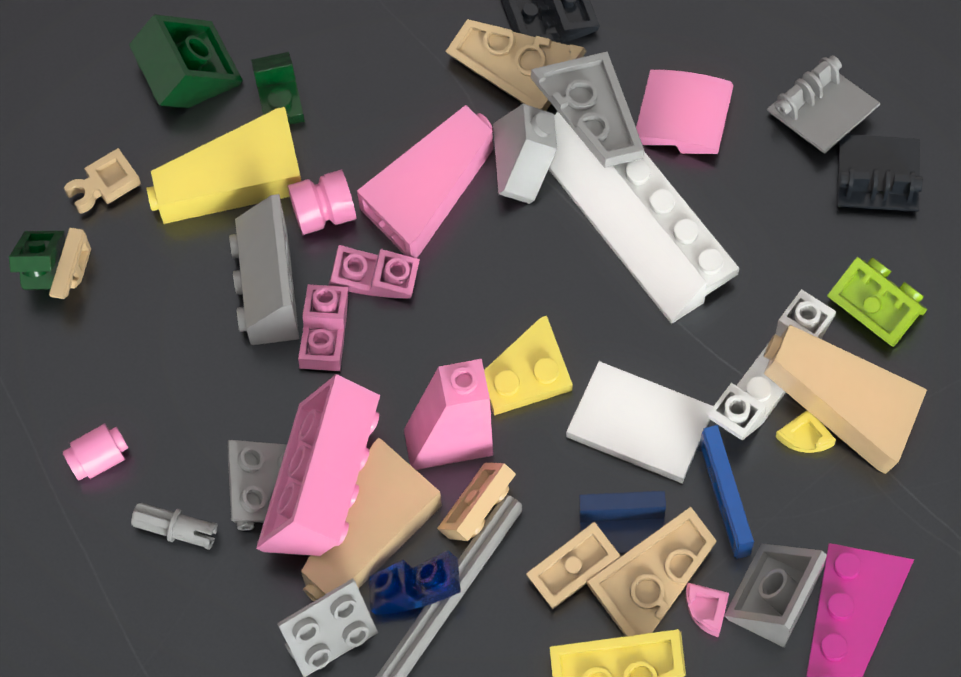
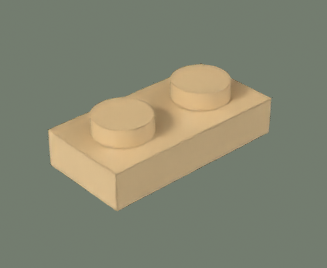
M484 463L437 529L448 539L469 541L470 538L475 537L485 525L484 518L491 508L501 502L509 491L508 485L516 473L505 463Z
M593 522L526 573V576L553 610L587 584L589 579L621 556L597 524Z

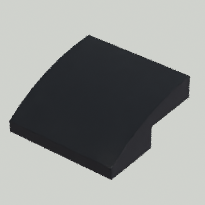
M502 0L512 30L516 33L533 37L539 36L550 39L553 42L565 43L595 32L600 27L590 0Z

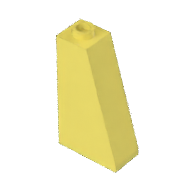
M285 107L277 108L152 170L154 186L147 187L151 210L160 211L163 224L258 204L271 195L279 194L280 199L290 197L287 186L300 182L301 176Z

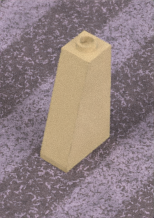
M789 325L781 336L774 334L764 353V357L769 359L764 374L878 471L886 474L901 458L927 389L792 325Z
M380 438L372 444L368 459L358 473L356 484L359 485V492L355 502L348 509L345 521L349 523V528L345 539L339 546L335 545L321 556L310 555L301 571L306 585L303 590L313 602L352 578L359 589L442 506L440 491Z

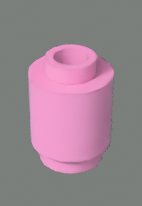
M104 423L70 442L71 447L64 450L63 455L78 480L87 476L89 479H92L124 461L125 457L122 452L128 449V445L117 427L109 430Z

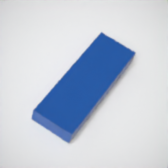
M718 425L703 428L700 448L734 557L736 556V559L751 556L754 540Z

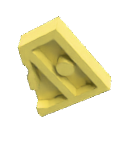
M547 316L537 320L484 370L490 405L494 415L558 396L573 389L572 381Z

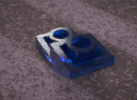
M448 550L414 568L404 560H401L368 577L370 608L375 615L420 608L461 592L458 558Z

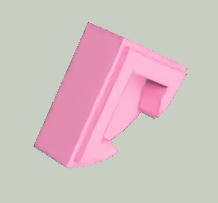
M687 583L685 598L691 618L702 630L719 637L729 593Z

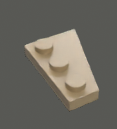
M469 19L464 23L446 50L448 55L521 103L544 111L548 109L551 102L532 81L531 69L581 58L587 52L584 47L561 44L539 36H528L513 32L510 29Z
M689 507L589 579L587 585L624 636L653 633L713 548L716 539L692 507Z

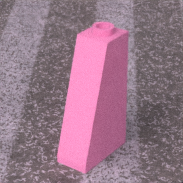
M465 105L357 190L360 210L405 256L418 258L493 151V127L489 120L481 113L476 115Z
M482 359L444 365L437 368L404 428L409 462L415 470L493 456L490 397Z

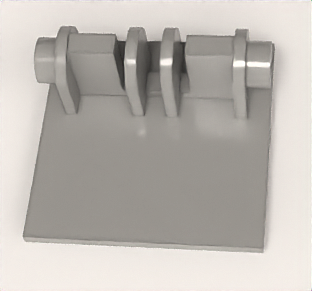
M833 55L829 58L823 57L819 61L818 66L811 72H805L802 79H797L790 90L778 95L777 101L767 108L769 113L824 154L880 106V102L839 73L842 64Z
M228 440L231 521L237 523L238 530H252L254 522L264 523L287 444Z
M353 578L277 623L286 641L284 645L291 657L295 659L303 677L325 667L329 662L354 647L360 646L378 633Z

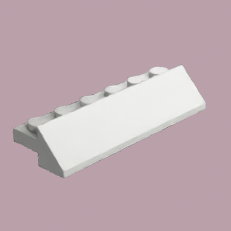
M557 112L554 115L557 150L548 170L671 324L702 305L706 295L738 275L739 267L645 152L643 159L604 168L560 113Z

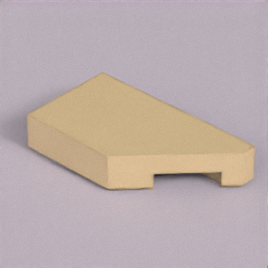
M69 228L49 293L50 297L65 299L69 295L70 288H75L81 283L91 252V247L84 230Z

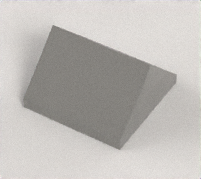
M761 543L724 616L729 621L785 647L822 573L827 555L822 550Z

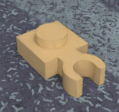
M117 148L84 168L88 176L87 179L72 180L65 185L64 189L69 198L78 193L85 194L83 198L75 202L78 212L84 213L94 206L95 199L100 196L109 204L139 186L141 182L125 156Z

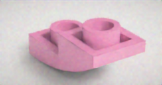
M339 245L328 286L348 287V292L370 296L411 298L420 259L380 249L379 254L375 255Z
M308 284L303 310L304 327L298 357L299 369L340 371L346 328L348 287Z

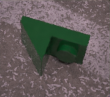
M289 52L251 59L263 115L277 108L285 107L289 125L305 122Z
M24 231L9 255L10 272L20 273L22 289H51L65 243L64 231Z

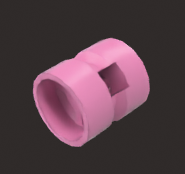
M342 169L320 176L319 183L316 185L307 179L287 186L302 235L324 229L327 220L336 225L357 219L350 190Z

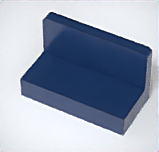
M665 491L579 495L580 532L595 522L620 555H624L665 525Z

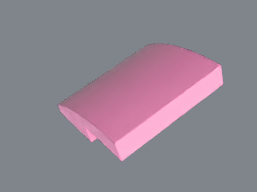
M650 70L636 126L642 145H676L681 154H718L733 90L732 82L692 72Z

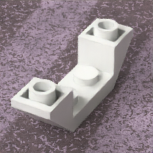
M801 289L778 320L775 335L781 336L787 327L792 325L822 339L835 317L836 311ZM767 346L737 386L731 383L707 414V418L741 440H744L765 422L786 393L764 374L769 359L764 357Z

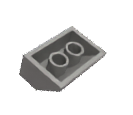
M276 194L267 197L235 219L237 234L229 235L232 258H239L240 270L233 271L236 295L243 294L244 307L237 308L238 326L240 332L247 331L251 345L299 339L288 231L280 195Z

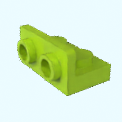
M857 257L827 296L894 347L919 314L923 316L928 310L920 303L924 296L906 282L898 287L887 278L892 271L872 257L867 263L865 260Z

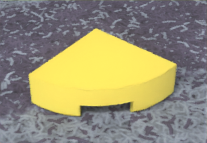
M805 411L776 432V438L782 444L793 450L805 453L824 451L834 446L836 441L825 426L809 411Z

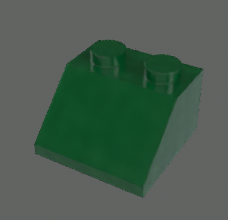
M154 14L129 43L137 64L142 70L152 90V94L160 106L190 108L238 87L243 82L212 21Z

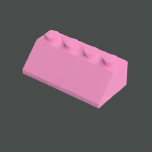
M336 374L299 404L256 549L270 553L321 556L335 545L339 546L343 542L349 528V523L345 521L348 509L355 502L359 492V485L356 484L358 473L364 467L369 456V449L366 448L368 437L374 431L379 420V413L376 412L380 395Z

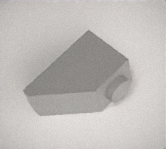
M522 104L493 123L499 194L530 204L535 201L557 150L554 114Z

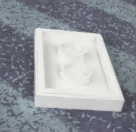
M599 361L567 429L566 437L683 484L700 445L703 428H707L710 422L707 414L713 406Z

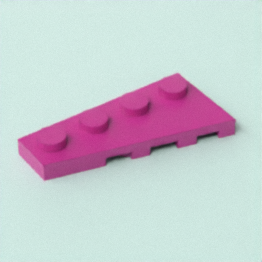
M829 543L806 677H863L914 559Z

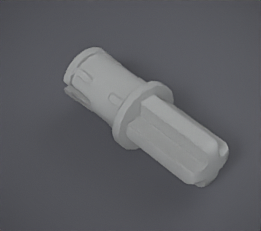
M144 503L136 505L131 519V524L134 527L167 536V541L169 542L177 539L205 547L208 550L211 549L215 538L200 534L199 532L208 535L216 534L218 527L217 523H210L183 515L180 509L172 512Z

